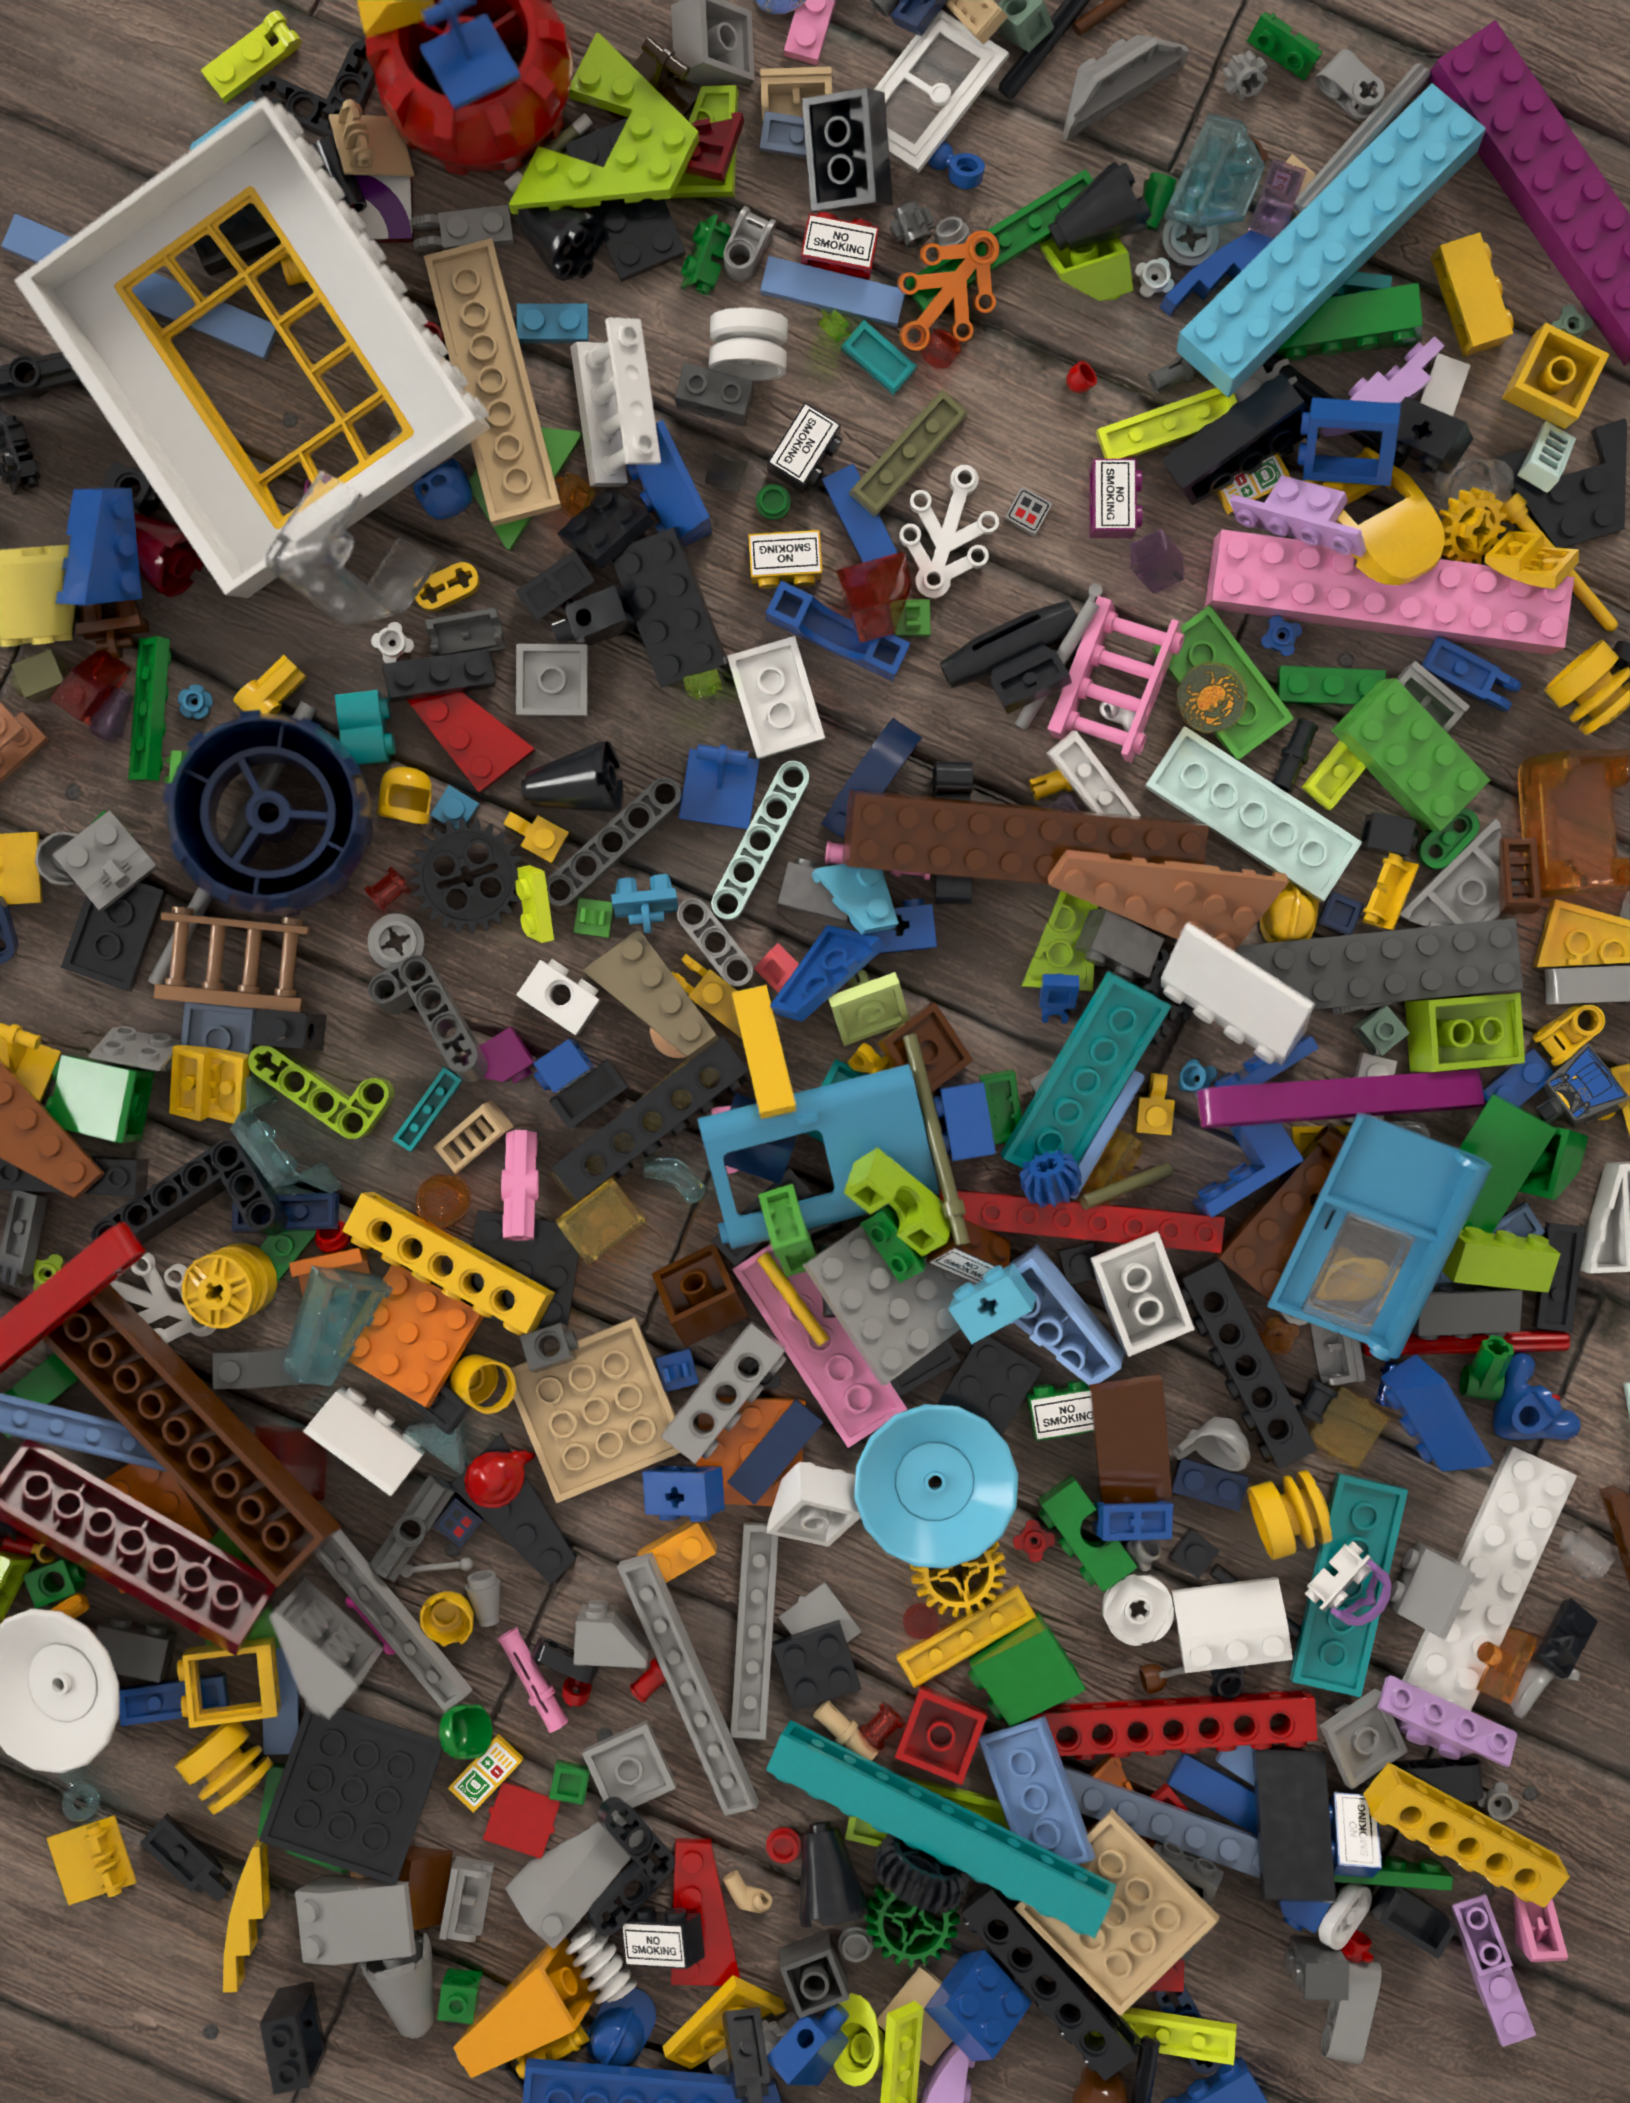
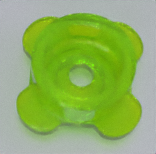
M825 309L821 310L824 316L819 320L818 324L831 338L839 342L844 336L849 337L851 335L846 329L850 323L836 309L831 313Z

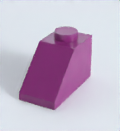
M514 1027L507 1028L480 1045L488 1063L487 1072L482 1078L499 1082H507L511 1079L516 1084L532 1074L530 1067L534 1065L535 1060ZM468 1054L463 1056L466 1065L469 1063Z

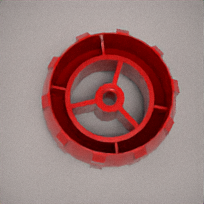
M434 0L435 5L441 3V0ZM476 0V5L457 13L460 26L474 20L472 17H466L470 15L482 16L486 14L488 17L497 19L492 25L507 52L510 54L524 43L526 50L523 61L518 68L521 76L520 79L455 111L447 96L429 89L418 77L419 61L422 53L420 46L450 31L449 24L445 30L440 29L441 26L448 23L447 18L431 27H428L424 20L365 39L367 59L375 75L381 103L392 123L396 126L399 136L411 150L420 149L431 159L444 164L447 172L462 176L467 175L469 171L488 172L505 169L508 173L523 167L522 161L532 155L538 146L541 147L548 139H556L565 124L563 112L570 94L574 70L572 49L566 28L553 7L551 0Z

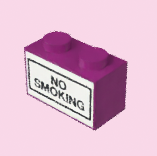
M1093 459L1089 467V538H1132L1137 527L1142 526L1143 509L1142 505H1137V492L1142 490L1143 477L1142 470H1136V459Z

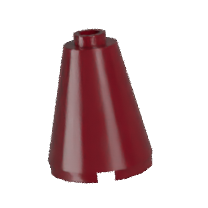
M134 513L140 575L157 592L167 597L182 594L193 584L194 581L189 578L194 570L201 571L204 562L178 525Z

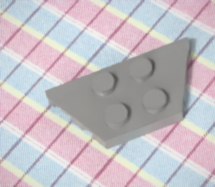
M1496 818L1492 819L1448 866L1444 867L1402 908L1399 918L1423 927L1493 921L1500 914L1499 840L1502 838L1499 830L1502 828L1500 822ZM1512 881V886H1520L1519 881Z

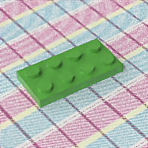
M1211 605L1181 626L1182 634H1185L1184 643L1178 655L1173 654L1167 669L1179 688L1183 679L1191 671L1201 666L1216 665L1228 669L1238 678L1243 689L1244 704L1240 716L1231 726L1220 731H1212L1229 755L1238 761L1292 721L1294 717ZM1155 645L1151 649L1156 657H1158L1161 646Z

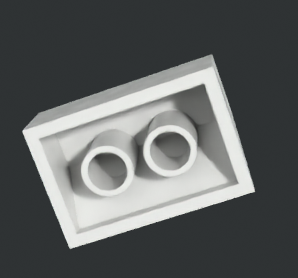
M342 1386L332 1395L303 1432L389 1496H392L428 1449L422 1445L424 1441L416 1433L408 1429L404 1432L394 1425L395 1419L389 1413L380 1408L375 1411L365 1403L366 1397L352 1387H349L347 1390Z
M1278 1577L1172 1590L1181 1659L1185 1673L1293 1660L1288 1623Z

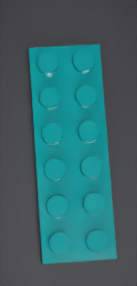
M1108 971L1000 1153L1003 1159L1023 1168V1163L1032 1161L1034 1154L1040 1156L1046 1150L1049 1153H1054L1061 1149L1063 1154H1072L1073 1159L1078 1164L1170 1010L1171 1005L1167 1001Z
M1336 1472L1328 1506L1332 1541L1324 1545L1320 1543L1312 1580L1323 1568L1335 1577L1339 1571L1329 1561L1340 1551L1344 1544L1348 1546L1352 1541L1363 1550L1359 1555L1362 1560L1369 1555L1376 1565L1389 1574L1408 1490L1404 1487ZM1373 1571L1360 1584L1353 1581L1344 1591L1348 1594V1597L1337 1610L1343 1611L1358 1599L1367 1598L1366 1589ZM1379 1579L1374 1590L1376 1604L1383 1587ZM1308 1597L1289 1679L1295 1683L1361 1697L1380 1615L1364 1625L1349 1626L1330 1612L1332 1610L1330 1607L1326 1612L1321 1610L1320 1606L1324 1603L1321 1599L1315 1604ZM1375 1605L1362 1606L1352 1615L1360 1617Z

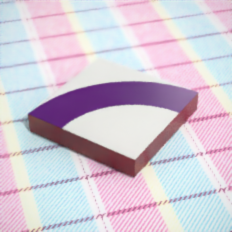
M355 175L367 202V207L358 213L366 225L362 232H365L370 240H375L376 243L414 242V229L411 228L410 222L413 217L412 177Z

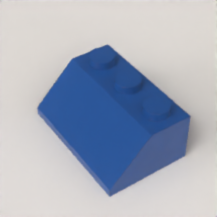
M661 420L655 423L661 463L658 465L625 464L632 481L639 479L645 490L639 493L647 512L655 511L660 521L659 524L655 525L657 533L677 526L684 547L712 534L711 521L664 421Z
M1417 1354L1380 1377L1387 1388L1383 1392L1386 1400L1394 1410L1399 1409L1403 1417L1399 1419V1422L1410 1437H1416L1419 1444L1415 1445V1449L1426 1464L1432 1461L1444 1472L1488 1467L1494 1463L1447 1381Z

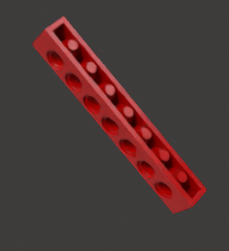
M938 1187V1189H939V1196H938V1197H939L942 1201H944L943 1194H942V1190H941L940 1187ZM956 1189L959 1200L963 1199L966 1211L963 1218L991 1231L1123 1244L1157 1231L1164 1248L1221 1253L1225 1217L1219 1215L1209 1217L1194 1212L1113 1204H1099L1085 1210L1081 1206L1080 1201L1069 1200V1203L1059 1202L1056 1207L1048 1204L1040 1208L1038 1203H1030L1026 1196Z
M1307 1689L1241 1693L1231 1699L1222 1696L1204 1695L1057 1704L1028 1718L1029 1721L1046 1716L1059 1755L1074 1756L1077 1760H1091L1095 1758V1754L1108 1753L1113 1758H1125L1131 1755L1130 1752L1142 1751L1149 1756H1160L1166 1754V1750L1180 1749L1181 1753L1195 1754L1201 1752V1748L1215 1747L1217 1751L1229 1752L1236 1750V1746L1250 1745L1253 1749L1261 1750L1269 1749L1275 1743H1286V1746L1304 1747L1307 1746L1308 1741H1318L1315 1697ZM1275 1714H1285V1720L1281 1726L1276 1728L1270 1727V1720ZM1249 1716L1250 1722L1246 1728L1242 1730L1234 1729V1723L1237 1718ZM1203 1719H1215L1211 1730L1207 1732L1199 1731V1724ZM1177 1720L1180 1722L1179 1728L1175 1733L1166 1734L1163 1732V1727L1168 1721ZM1135 1722L1144 1723V1730L1140 1735H1128V1728L1131 1724ZM1106 1724L1109 1726V1732L1105 1737L1095 1738L1092 1736V1731L1097 1725ZM1070 1726L1074 1728V1734L1070 1739L1060 1740L1056 1737L1057 1732L1062 1727Z

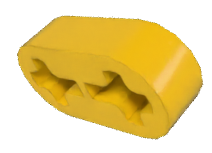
M455 563L418 582L414 592L415 599L421 608L427 612L441 611L475 594L480 587V577L476 569L469 563ZM463 571L466 575L472 574L473 577L468 580L469 586L467 588H463L461 584L449 587L450 584L459 580L457 575L459 572ZM432 587L435 591L446 588V590L436 595L437 602L431 603L428 599L423 600V597L427 595L426 588Z

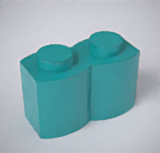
M379 690L335 695L340 743L343 744L355 759L358 766L391 763L390 755L396 753L393 733H387L386 719H391V707L388 697L383 698L382 692Z

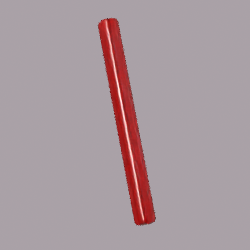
M1564 1331L1506 1332V1336H1503L1507 1343L1513 1345L1514 1352L1567 1351L1570 1348V1335ZM1480 1333L1473 1334L1471 1338L1464 1339L1451 1335H1439V1338L1436 1340H1425L1418 1338L1416 1334H1410L1401 1355L1475 1354L1478 1352L1482 1341L1487 1340L1490 1336ZM1361 1342L1362 1352L1366 1356H1373L1369 1352L1370 1347L1366 1343Z

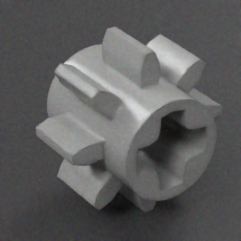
M1248 50L1245 55H1233L1227 68L1222 70L1228 78L1223 86L1229 94L1235 93L1240 101L1245 96H1257L1264 83L1268 82V79L1262 73L1268 66L1261 57L1256 58L1251 50Z

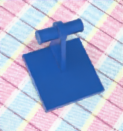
M441 0V3L421 11L428 27L446 18L448 20L450 31L421 45L420 50L454 111L521 78L518 69L486 14L460 26L457 13L476 5V0Z
M698 744L697 749H690L679 819L748 830L760 759L748 758L749 751L727 749L728 745L720 744V747Z

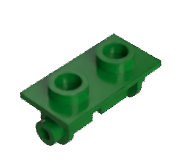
M1264 12L1258 19L1247 42L1305 81L1311 69L1323 54V51L1318 48L1320 44H1315L1299 32L1294 36L1290 33L1293 28L1277 18L1275 13L1269 15Z
M714 214L703 222L700 221L696 226L692 236L695 246L692 255H688L683 263L681 275L684 278L680 288L685 289L695 284L697 285L696 292L702 295H709L710 290L715 289L722 265L710 259L711 256L720 260L724 259V249L731 236V226L723 222H718L715 225L718 215Z
M886 1205L879 1209L875 1215L861 1222L860 1225L899 1283L925 1270L924 1267L927 1264L924 1262V1259L926 1257L925 1255L922 1257L896 1236L899 1229V1219L895 1214V1210L890 1211Z

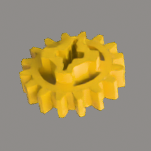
M1471 487L1469 492L1460 490L1458 500L1450 497L1448 499L1449 509H1440L1439 514L1443 517L1441 523L1445 534L1442 556H1445V560L1481 564L1482 555L1485 556L1491 550L1492 545H1496L1500 541L1497 538L1498 533L1506 531V528L1500 525V521L1507 517V513L1499 511L1503 506V502L1495 499L1496 494Z

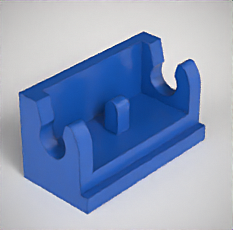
M1171 1502L1094 1503L1098 1511V1520L1092 1521V1530L1102 1541L1172 1539L1173 1504Z

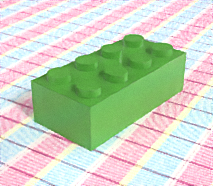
M1397 678L1379 680L1331 730L1424 830L1442 831L1490 781L1483 771Z

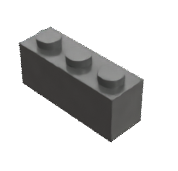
M1455 1282L1435 1283L1412 1331L1418 1338L1425 1340H1436L1439 1338V1335H1451L1456 1338L1465 1339L1471 1338L1473 1334L1485 1333L1488 1336L1503 1337L1506 1336V1332H1520L1523 1291L1520 1289Z

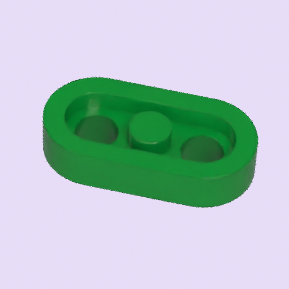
M1463 808L1442 831H1429L1417 847L1419 862L1424 867L1432 870L1448 866L1478 834L1480 823L1477 815L1472 810ZM1455 820L1460 821L1463 825V830L1460 833L1456 832L1453 828ZM1431 846L1438 848L1439 856L1437 858L1430 856L1429 849Z

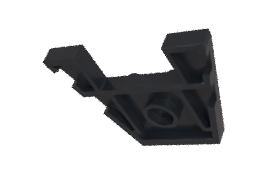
M1626 418L1595 427L1591 430L1600 465L1561 476L1548 493L1518 476L1527 457L1525 449L1496 457L1491 461L1496 473L1500 472L1509 486L1507 488L1511 494L1514 495L1519 492L1526 500L1527 504L1525 506L1529 510L1528 516L1555 548L1572 547L1618 533L1625 529Z

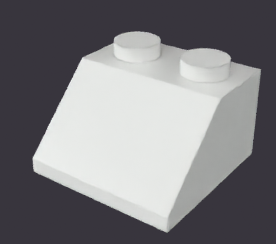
M798 1462L781 1479L766 1527L767 1534L829 1547L861 1517L854 1499L855 1475L840 1469L832 1470L815 1466V1464L810 1462Z

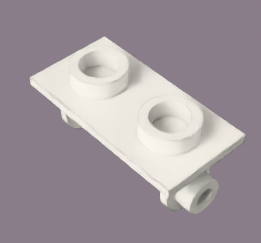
M1353 1541L1348 1546L1344 1544L1340 1551L1329 1561L1339 1571L1335 1577L1323 1568L1307 1585L1309 1589L1305 1594L1315 1604L1321 1599L1324 1603L1320 1606V1609L1324 1612L1329 1607L1337 1609L1348 1597V1594L1344 1592L1353 1581L1360 1584L1372 1571L1367 1562L1373 1559L1367 1555L1362 1560L1359 1555L1363 1550Z

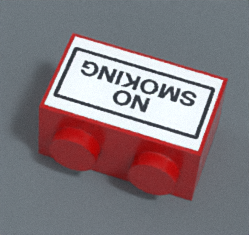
M819 212L817 215L809 214L801 252V264L870 281L879 227H875L871 222L863 219H854L852 222L839 220L836 215L828 212Z

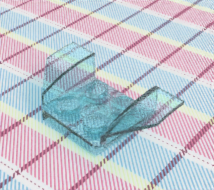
M257 1075L248 1076L246 1078V1110L238 1115L230 1130L271 1186L274 1188L305 1182L329 1194L342 1189L343 1186L325 1162L317 1164L300 1174L297 1173L295 1168L298 1167V1164L294 1157L286 1149L281 1151L274 1141L277 1135L266 1121L260 1122L256 1115L277 1101L278 1097L270 1086Z

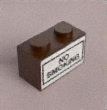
M964 1219L970 1243L956 1246L951 1229L947 1243L927 1254V1263L976 1284L983 1280V1275L990 1269L1001 1265L1002 1268L1010 1265V1240Z

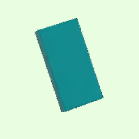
M865 320L861 322L841 346V351L893 396L917 370V365Z

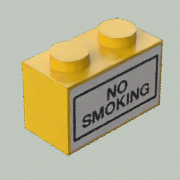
M820 530L748 534L751 584H758L761 589L778 588L781 581L794 582V586L807 587L815 585V580H822Z

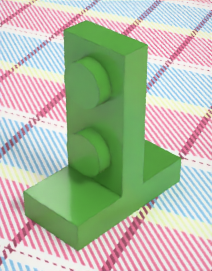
M793 1184L758 1194L775 1257L780 1260L785 1276L789 1277L805 1272L806 1270L802 1265L817 1254L803 1219Z

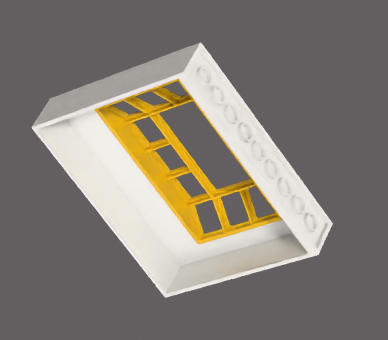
M265 97L14 280L224 594L242 598H249L490 429L485 420L489 416L486 408L477 397L474 398L470 392L467 393L465 390L469 383L457 366L454 367L449 360L446 361L444 358L448 351L436 334L433 336L429 329H425L423 326L428 322L427 318L416 303L412 304L408 297L403 295L407 288L395 271L392 273L387 265L382 263L387 259L375 240L371 241L367 234L362 232L366 225L353 208L350 209L344 200H341L346 195L333 177H329L323 168H320L325 163L312 145L309 146L305 139L300 136L304 131L291 113L288 114L280 103L274 106ZM253 203L276 233L281 243L255 263L247 266L218 226L247 204ZM205 235L211 236L238 272L237 276L208 297L201 293L175 259L178 254ZM290 255L314 292L288 312L280 315L257 278L284 257ZM162 266H166L195 303L194 307L165 328L160 326L132 291L134 286ZM244 286H248L335 418L334 423L262 474L258 472L172 343V339ZM322 304L344 336L346 342L319 362L313 364L291 332L290 326ZM355 353L378 388V391L351 411L345 413L324 382L322 375L349 355ZM387 402L402 428V433L372 455H369L354 428V424L378 406ZM344 432L359 463L326 486L311 458V454ZM301 462L315 489V494L283 516L268 485Z

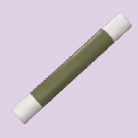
M583 113L544 148L561 153L566 149V143L577 139L593 125L591 119ZM531 159L504 182L512 194L515 193Z

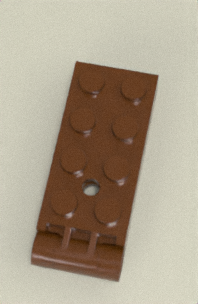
M1331 1123L1324 1126L1300 1154L1304 1160L1287 1170L1227 1238L1222 1244L1221 1253H1214L1268 1300H1270L1315 1205L1310 1204V1197L1314 1193L1320 1194L1346 1139V1136ZM1346 1214L1342 1224L1349 1218L1351 1214Z

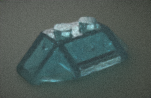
M1208 113L1165 212L1164 219L1204 229L1244 221L1264 173L1265 164L1254 142L1248 136L1243 121Z

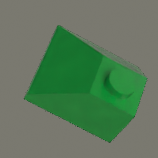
M1555 1127L1557 1131L1518 1192L1556 1200L1579 1173L1589 1136Z

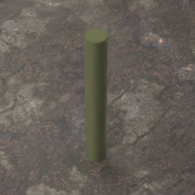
M1166 1162L1080 1197V1204L1083 1209L1087 1210L1172 1176V1166Z

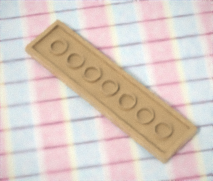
M490 238L425 255L424 260L450 363L454 367L457 366L469 383L465 387L467 393L470 392L474 398L477 397L489 413L485 420L490 429L470 443L492 526L562 509L493 239Z

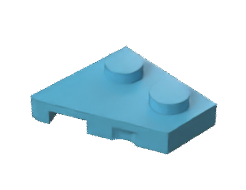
M846 864L816 868L811 873L813 880L817 884L821 882L834 896L832 902L840 911L849 916L850 922L861 935L894 929L899 924L882 870L848 867Z

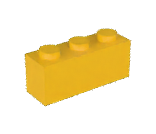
M1480 232L1440 245L1430 259L1462 356L1465 357L1502 345L1513 334L1514 321L1511 312L1505 309L1501 297L1503 294L1502 283L1498 276H1494L1490 264L1492 254L1489 245L1483 242Z

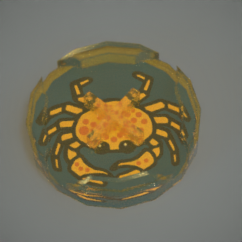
M1203 662L1191 668L1180 680L1176 691V707L1182 720L1192 729L1206 734L1220 733L1234 726L1244 715L1248 697L1247 686L1241 674L1232 666L1217 662Z

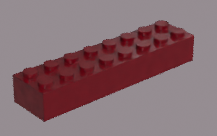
M26 1439L0 1474L1 1521L235 1656L276 1593L277 1587L265 1574L33 1440Z

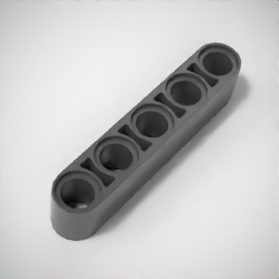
M666 777L654 781L555 871L546 881L549 902L559 908L573 905L578 898H581L679 808L682 801V792L677 782ZM662 787H671L676 792L675 799L669 804L664 805L656 800V794ZM642 810L649 814V822L643 828H634L630 824L631 815L636 811ZM611 834H617L623 839L621 849L613 853L606 851L604 848L605 839ZM585 858H592L596 861V871L591 876H581L578 872L580 861ZM558 882H567L570 886L569 896L561 901L555 900L552 896V888Z

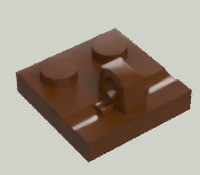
M935 1002L926 1005L878 1042L882 1051L895 1068L909 1064L903 1037L917 1034L931 1092L935 1091L973 1061Z

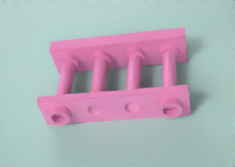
M1098 596L1096 604L1100 607L1083 634L1069 671L1072 683L1063 687L1047 729L1052 737L1060 740L1064 739L1069 732L1076 730L1122 745L1121 754L1124 760L1132 763L1135 754L1140 755L1144 748L1147 737L1146 734H1143L1172 656L1173 654L1178 655L1180 653L1185 634H1182L1179 621L1174 619L1171 620L1166 633L1119 618L1118 613H1115L1116 609L1112 600ZM1115 631L1161 646L1154 666L1106 651L1105 646L1102 645L1107 633L1112 634ZM1102 664L1149 679L1142 699L1093 684V680L1090 677L1094 666L1099 667ZM1089 697L1135 712L1136 714L1129 732L1080 717V713L1077 711L1081 700H1086Z

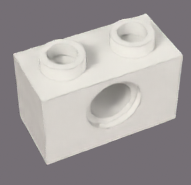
M551 959L548 964L540 960L516 996L574 1035L579 1036L602 1002L601 999L595 996L599 990L582 978L578 984L566 976L569 970L554 959ZM559 985H566L571 992L570 1000L564 1005H557L552 998L553 990Z

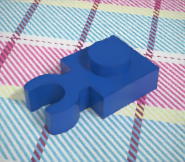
M1043 974L1039 993V1007H1041L1043 1023H1048V1018L1051 1015H1060L1061 1024L1068 1022V1009H1075L1079 991V975Z

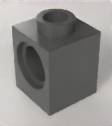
M559 1323L520 1336L531 1372L538 1373L577 1360L574 1351L579 1349L578 1340L574 1330H568L567 1325ZM556 1337L559 1340L560 1349L556 1355L548 1357L544 1352V1344L549 1338Z

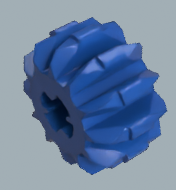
M1061 1149L1054 1153H1049L1046 1150L1040 1156L1034 1154L1032 1161L1023 1163V1171L1019 1173L1020 1184L1025 1196L1030 1203H1038L1040 1208L1048 1204L1056 1207L1059 1202L1069 1203V1197L1078 1195L1079 1186L1082 1184V1175L1076 1160L1073 1159L1072 1154H1063Z

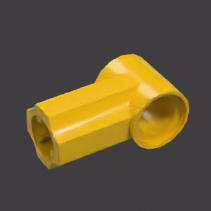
M283 655L258 680L254 679L243 686L235 695L233 701L242 711L259 709L262 714H278L282 708L281 703L307 677L292 661Z

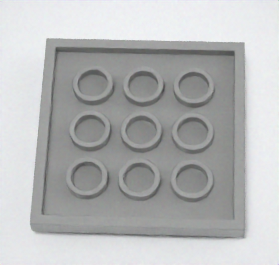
M859 1225L802 1266L882 1386L887 1385L961 1329L948 1308L954 1297L953 1292L970 1281L927 1263L926 1254L924 1262L927 1266L924 1267L925 1270L899 1283L862 1226Z

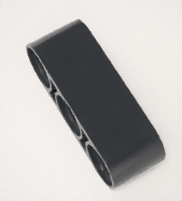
M1464 1756L1458 1760L1432 1758L1394 1761L1391 1763L1461 1802L1478 1801L1483 1798L1481 1760L1478 1758Z

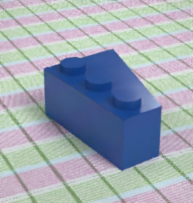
M132 488L73 489L66 534L71 536L68 558H64L62 570H65L62 592H57L56 603L89 605L142 599Z

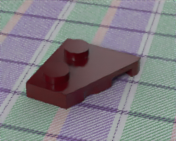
M731 113L732 119L711 123L710 118H706L691 124L698 131L700 141L684 173L724 182L745 122L743 113Z

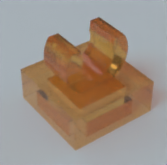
M569 472L565 473L564 478L558 477L555 480L560 485L558 494L562 509L559 510L572 519L590 504L596 490L590 487L578 475Z

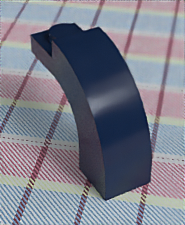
M892 718L854 770L821 824L844 839L849 790L884 793L922 737L895 718Z

